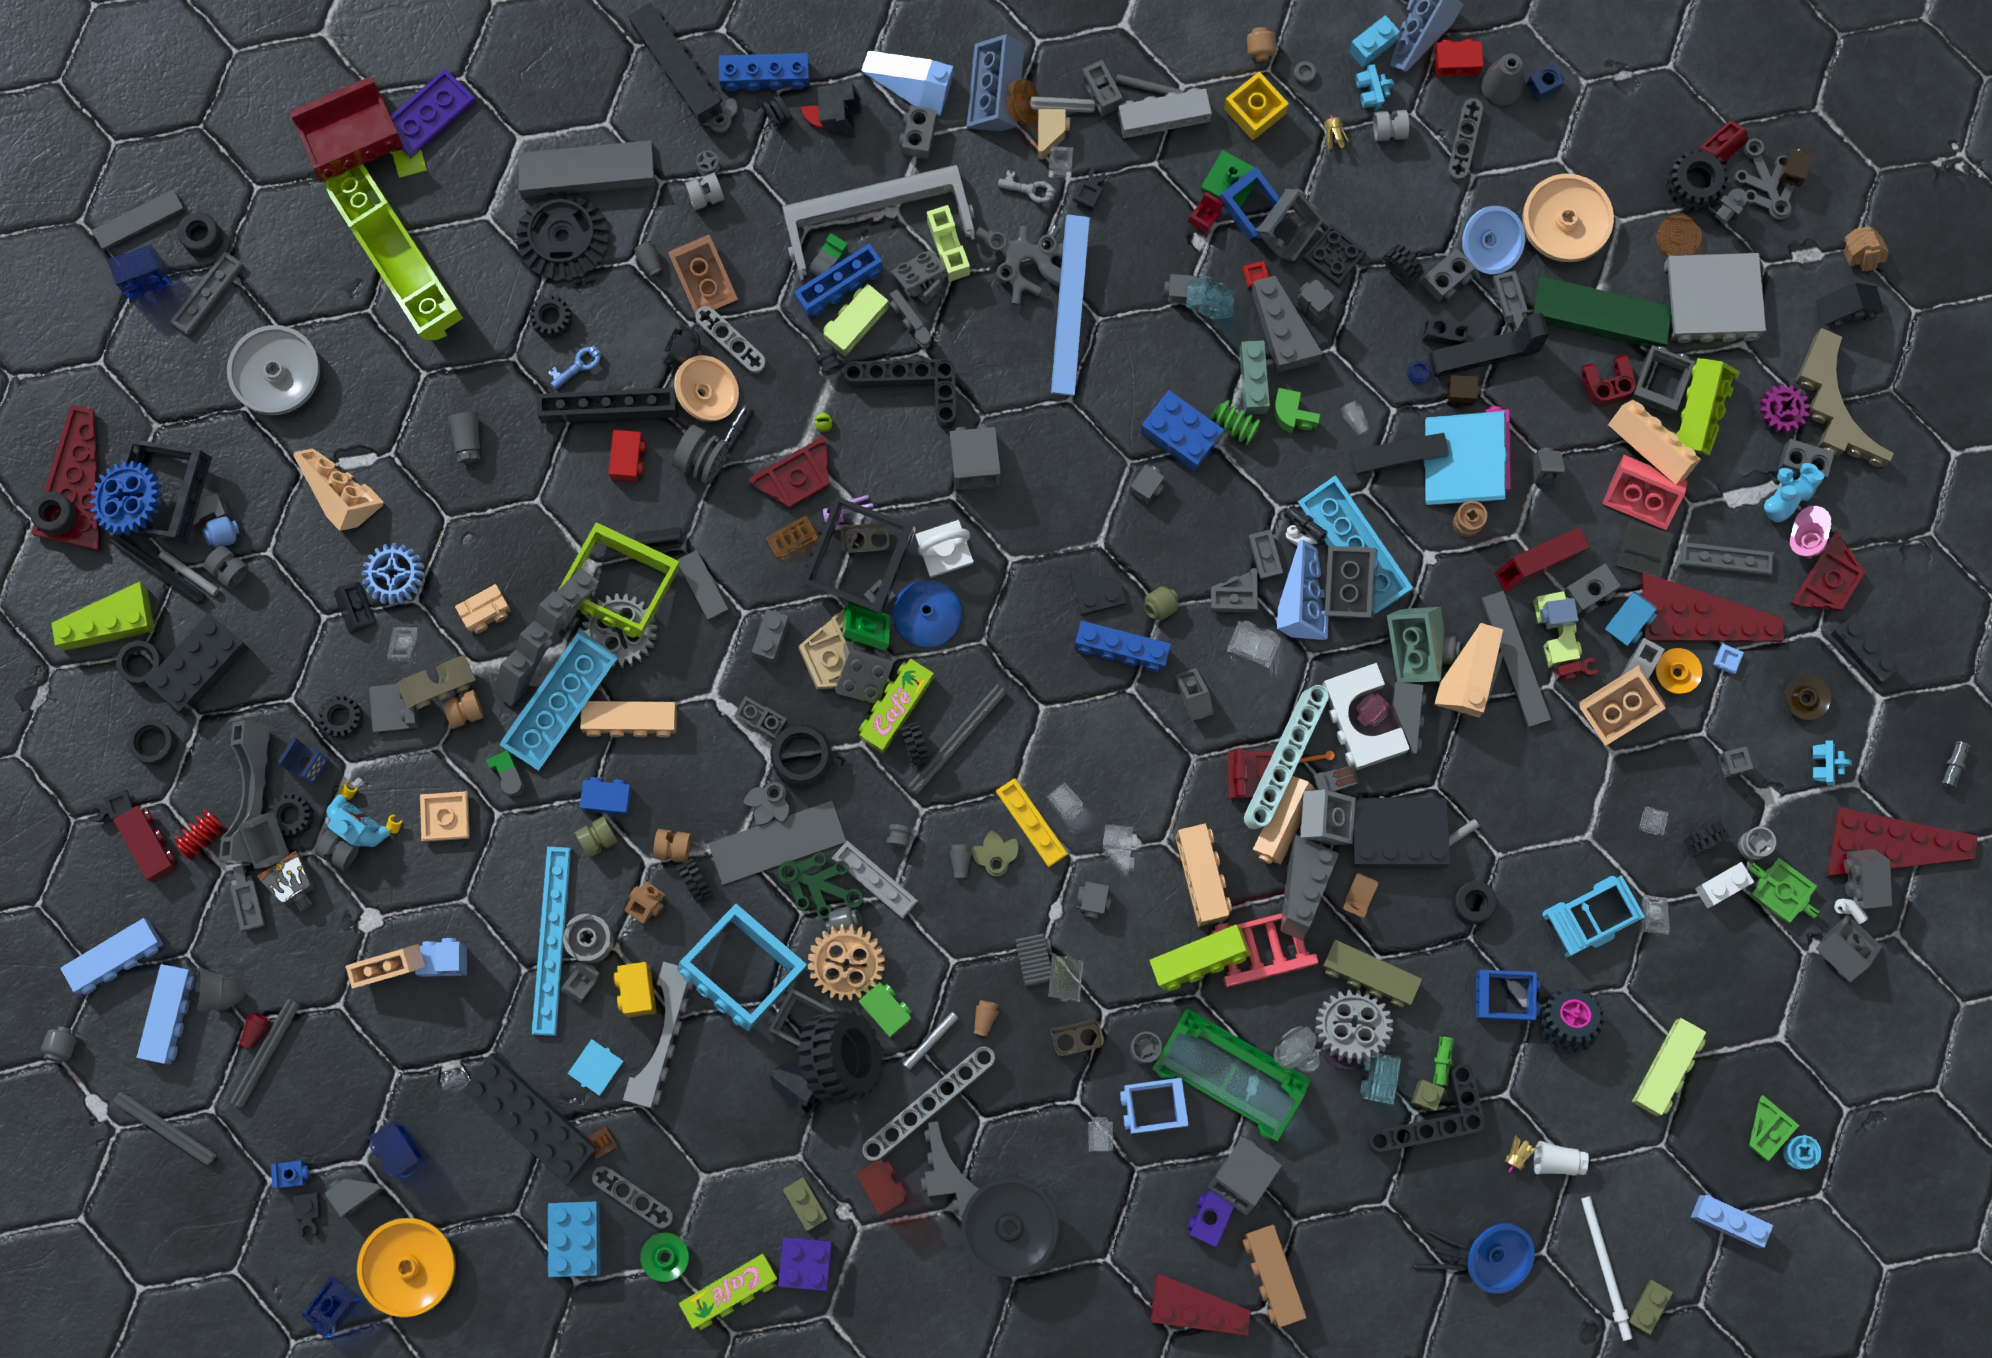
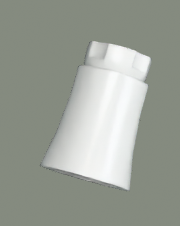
M1543 1141L1537 1143V1149L1534 1154V1170L1536 1174H1566L1575 1176L1576 1174L1585 1175L1587 1173L1588 1153L1581 1152L1578 1149L1552 1145Z

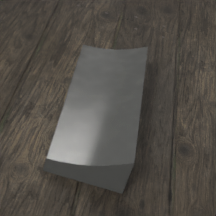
M651 140L517 153L519 192L522 198L541 197L550 193L554 195L559 194V192L572 194L656 186Z

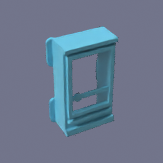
M1622 875L1618 878L1610 876L1595 884L1594 890L1567 904L1560 902L1543 911V918L1545 920L1550 919L1567 950V953L1564 954L1566 958L1591 945L1597 948L1613 940L1616 932L1645 917ZM1616 886L1633 917L1601 932L1589 911V905L1585 904L1584 901ZM1580 903L1582 910L1586 912L1598 934L1589 940L1585 937L1571 911V908Z

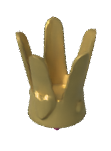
M1331 115V118L1324 122V127L1327 131L1328 149H1332L1333 133L1339 146L1344 148L1342 133L1347 142L1350 141L1342 128L1341 118H1333Z
M1516 1135L1510 1154L1506 1156L1505 1160L1506 1163L1511 1165L1509 1172L1512 1171L1513 1167L1522 1170L1525 1161L1537 1149V1147L1533 1148L1529 1145L1528 1141H1524L1519 1148L1520 1139Z

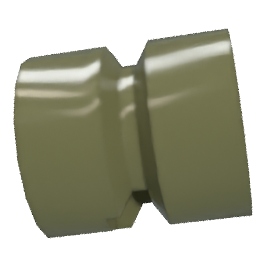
M604 816L593 821L592 827L584 826L575 832L589 858L599 854L602 847L608 849L618 843L614 832Z

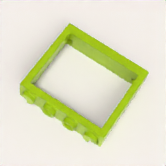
M596 522L560 588L580 568H584L597 542L666 573L640 624L587 599L578 608L587 617H596L609 627L613 628L615 626L622 629L630 637L637 636L642 639L679 570V561Z

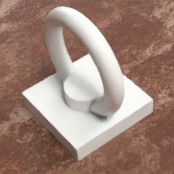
M959 520L915 534L919 545L918 553L923 556L930 578L974 564L967 545V541L971 536L970 532L967 529L961 528Z

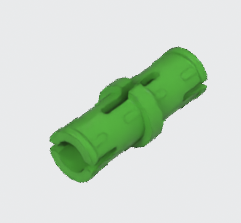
M1439 1037L1437 1057L1434 1058L1436 1066L1433 1084L1448 1086L1450 1067L1453 1065L1452 1051L1455 1041L1453 1038Z

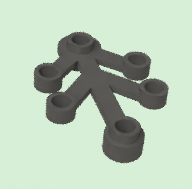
M1751 139L1745 145L1744 152L1747 157L1752 158L1761 179L1749 175L1745 170H1739L1734 175V182L1737 185L1748 184L1767 192L1770 199L1757 195L1754 190H1747L1746 194L1752 195L1753 200L1747 198L1746 204L1752 205L1755 203L1768 209L1769 214L1774 219L1784 220L1791 213L1792 208L1789 198L1792 191L1796 188L1794 185L1783 182L1785 188L1781 196H1779L1776 189L1783 167L1779 164V160L1784 161L1786 156L1780 155L1776 159L1774 172L1770 176L1761 156L1764 150L1763 142L1759 139ZM1749 148H1754L1756 153H1752ZM1738 175H1743L1745 180H1740ZM1776 207L1782 208L1783 212H1778Z

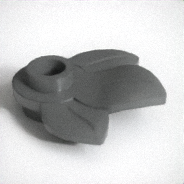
M721 97L723 102L720 105L723 112L702 125L710 126L713 131L718 133L726 132L731 126V118L736 115L738 109L734 98L724 101ZM719 119H724L721 123L716 122Z
M771 782L764 788H753L743 801L744 804L755 807V821L757 825L766 824L774 817L783 822L789 814V805L785 800V787L778 782ZM774 790L779 792L776 798L771 797V792Z

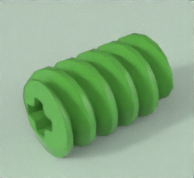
M1226 400L1223 404L1219 403L1212 413L1210 420L1214 421L1217 419L1216 424L1219 426L1224 424V432L1232 429V437L1240 434L1239 441L1243 442L1247 439L1246 446H1248L1259 429L1260 420L1258 419L1252 423L1253 415L1251 414L1244 418L1245 410L1236 413V404L1228 408L1229 400Z

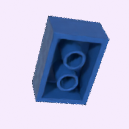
M1168 390L1143 422L1140 433L1196 472L1222 438L1224 429Z

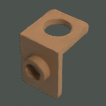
M1358 873L1347 894L1343 909L1365 918L1368 906L1378 886V881Z

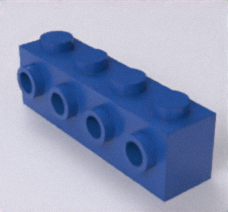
M808 53L719 56L720 88L733 92L738 89L757 91L760 88H769L771 90L792 88L801 90L804 87H810Z
M869 243L794 291L795 300L807 318L812 315L818 316L829 304H836L843 299V295L850 291L855 292L861 288L863 282L868 279L873 280L877 278L883 270L882 260Z
M1081 621L1074 648L1084 654L1094 653L1101 655L1102 658L1107 660L1118 659L1127 665H1141L1150 671L1159 672V670L1164 671L1171 644Z

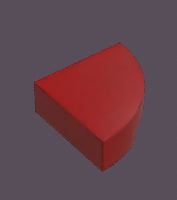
M802 106L801 110L805 120L815 128L824 129L819 121V107Z

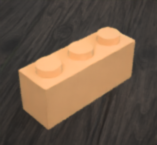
M419 944L346 965V970L351 987L356 988L423 968L425 964Z

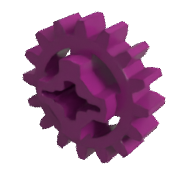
M1781 384L1778 389L1773 386L1770 392L1766 391L1763 395L1765 399H1761L1759 402L1764 407L1760 408L1758 413L1765 415L1761 421L1769 422L1767 425L1768 429L1774 426L1775 433L1783 429L1784 434H1787L1790 428L1795 432L1799 428L1798 426L1802 427L1804 425V419H1807L1809 416L1806 410L1809 409L1810 405L1804 404L1807 396L1801 397L1799 395L1802 391L1801 389L1795 392L1793 391V385L1785 389V385ZM1789 404L1786 411L1780 414L1782 407Z

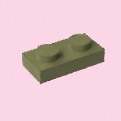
M804 1177L783 1189L806 1231L811 1230L828 1219Z
M1649 1280L1628 1319V1323L1650 1335L1673 1292L1655 1281Z

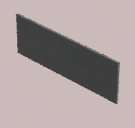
M829 801L791 814L783 822L774 820L728 837L725 836V838L708 844L722 885L779 866L785 861H794L845 843L846 839L833 801Z

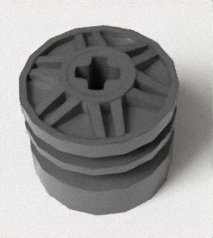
M692 425L685 432L675 451L672 467L685 474H688L694 468L693 478L697 480L701 478V482L708 485L714 480L724 465L729 442L723 439L719 441V437L715 435L707 442L708 432Z

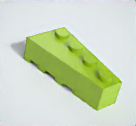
M1698 358L1697 363L1692 369L1693 379L1691 386L1687 390L1686 407L1681 414V428L1676 435L1684 445L1692 448L1698 454L1710 455L1719 431L1717 421L1721 420L1726 412L1725 399L1726 397H1731L1734 390L1733 387H1730L1733 378L1738 379L1740 371L1721 361Z
M141 582L135 583L51 623L55 646L63 651L155 632L148 589Z

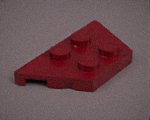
M824 436L748 478L749 483L789 509L829 487L826 438Z
M1836 530L1829 539L1826 548L1821 552L1790 605L1841 611L1865 574V570L1860 562L1856 561L1850 547H1846L1839 531Z

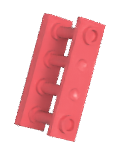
M1282 913L1238 924L1243 931L1251 956L1249 957L1252 966H1250L1251 970L1241 972L1237 964H1229L1228 976L1223 978L1224 986L1229 988L1315 966L1318 964L1317 955H1310L1309 951H1306L1304 941L1293 937L1297 951L1296 959L1287 961V958L1283 956L1274 923L1282 921ZM1225 923L1215 926V930L1211 932V935L1229 928V924ZM1262 925L1266 926L1275 959L1273 960V965L1265 967L1264 963L1260 961L1252 928Z

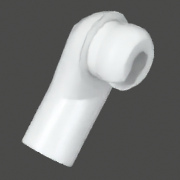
M1842 898L1835 902L1834 909L1837 913L1852 914L1858 924L1868 919L1861 906L1852 899Z

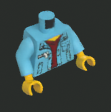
M349 781L344 783L340 790V795L336 796L326 811L330 820L327 825L328 828L354 846L374 847L387 838L390 833H398L402 824V820L398 823L394 822L396 815H390L386 827L381 826L350 802H347V800L353 798L357 791V787L354 790L347 788Z

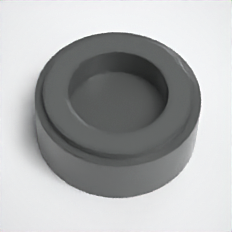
M1308 61L1298 63L1293 73L1295 81L1301 85L1312 83L1316 76L1315 66Z

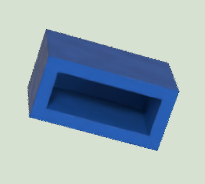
M590 777V780H583L580 809L586 812L629 816L632 787L624 780L614 779L613 783L604 782L603 778Z

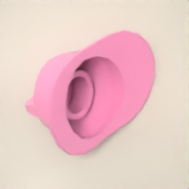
M1809 506L1797 515L1790 537V546L1796 554L1812 559V556L1819 555L1826 548L1831 528V517L1824 508Z

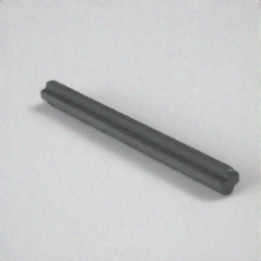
M996 685L932 757L930 762L910 782L908 788L913 793L918 794L1003 698L1006 694L1003 687Z

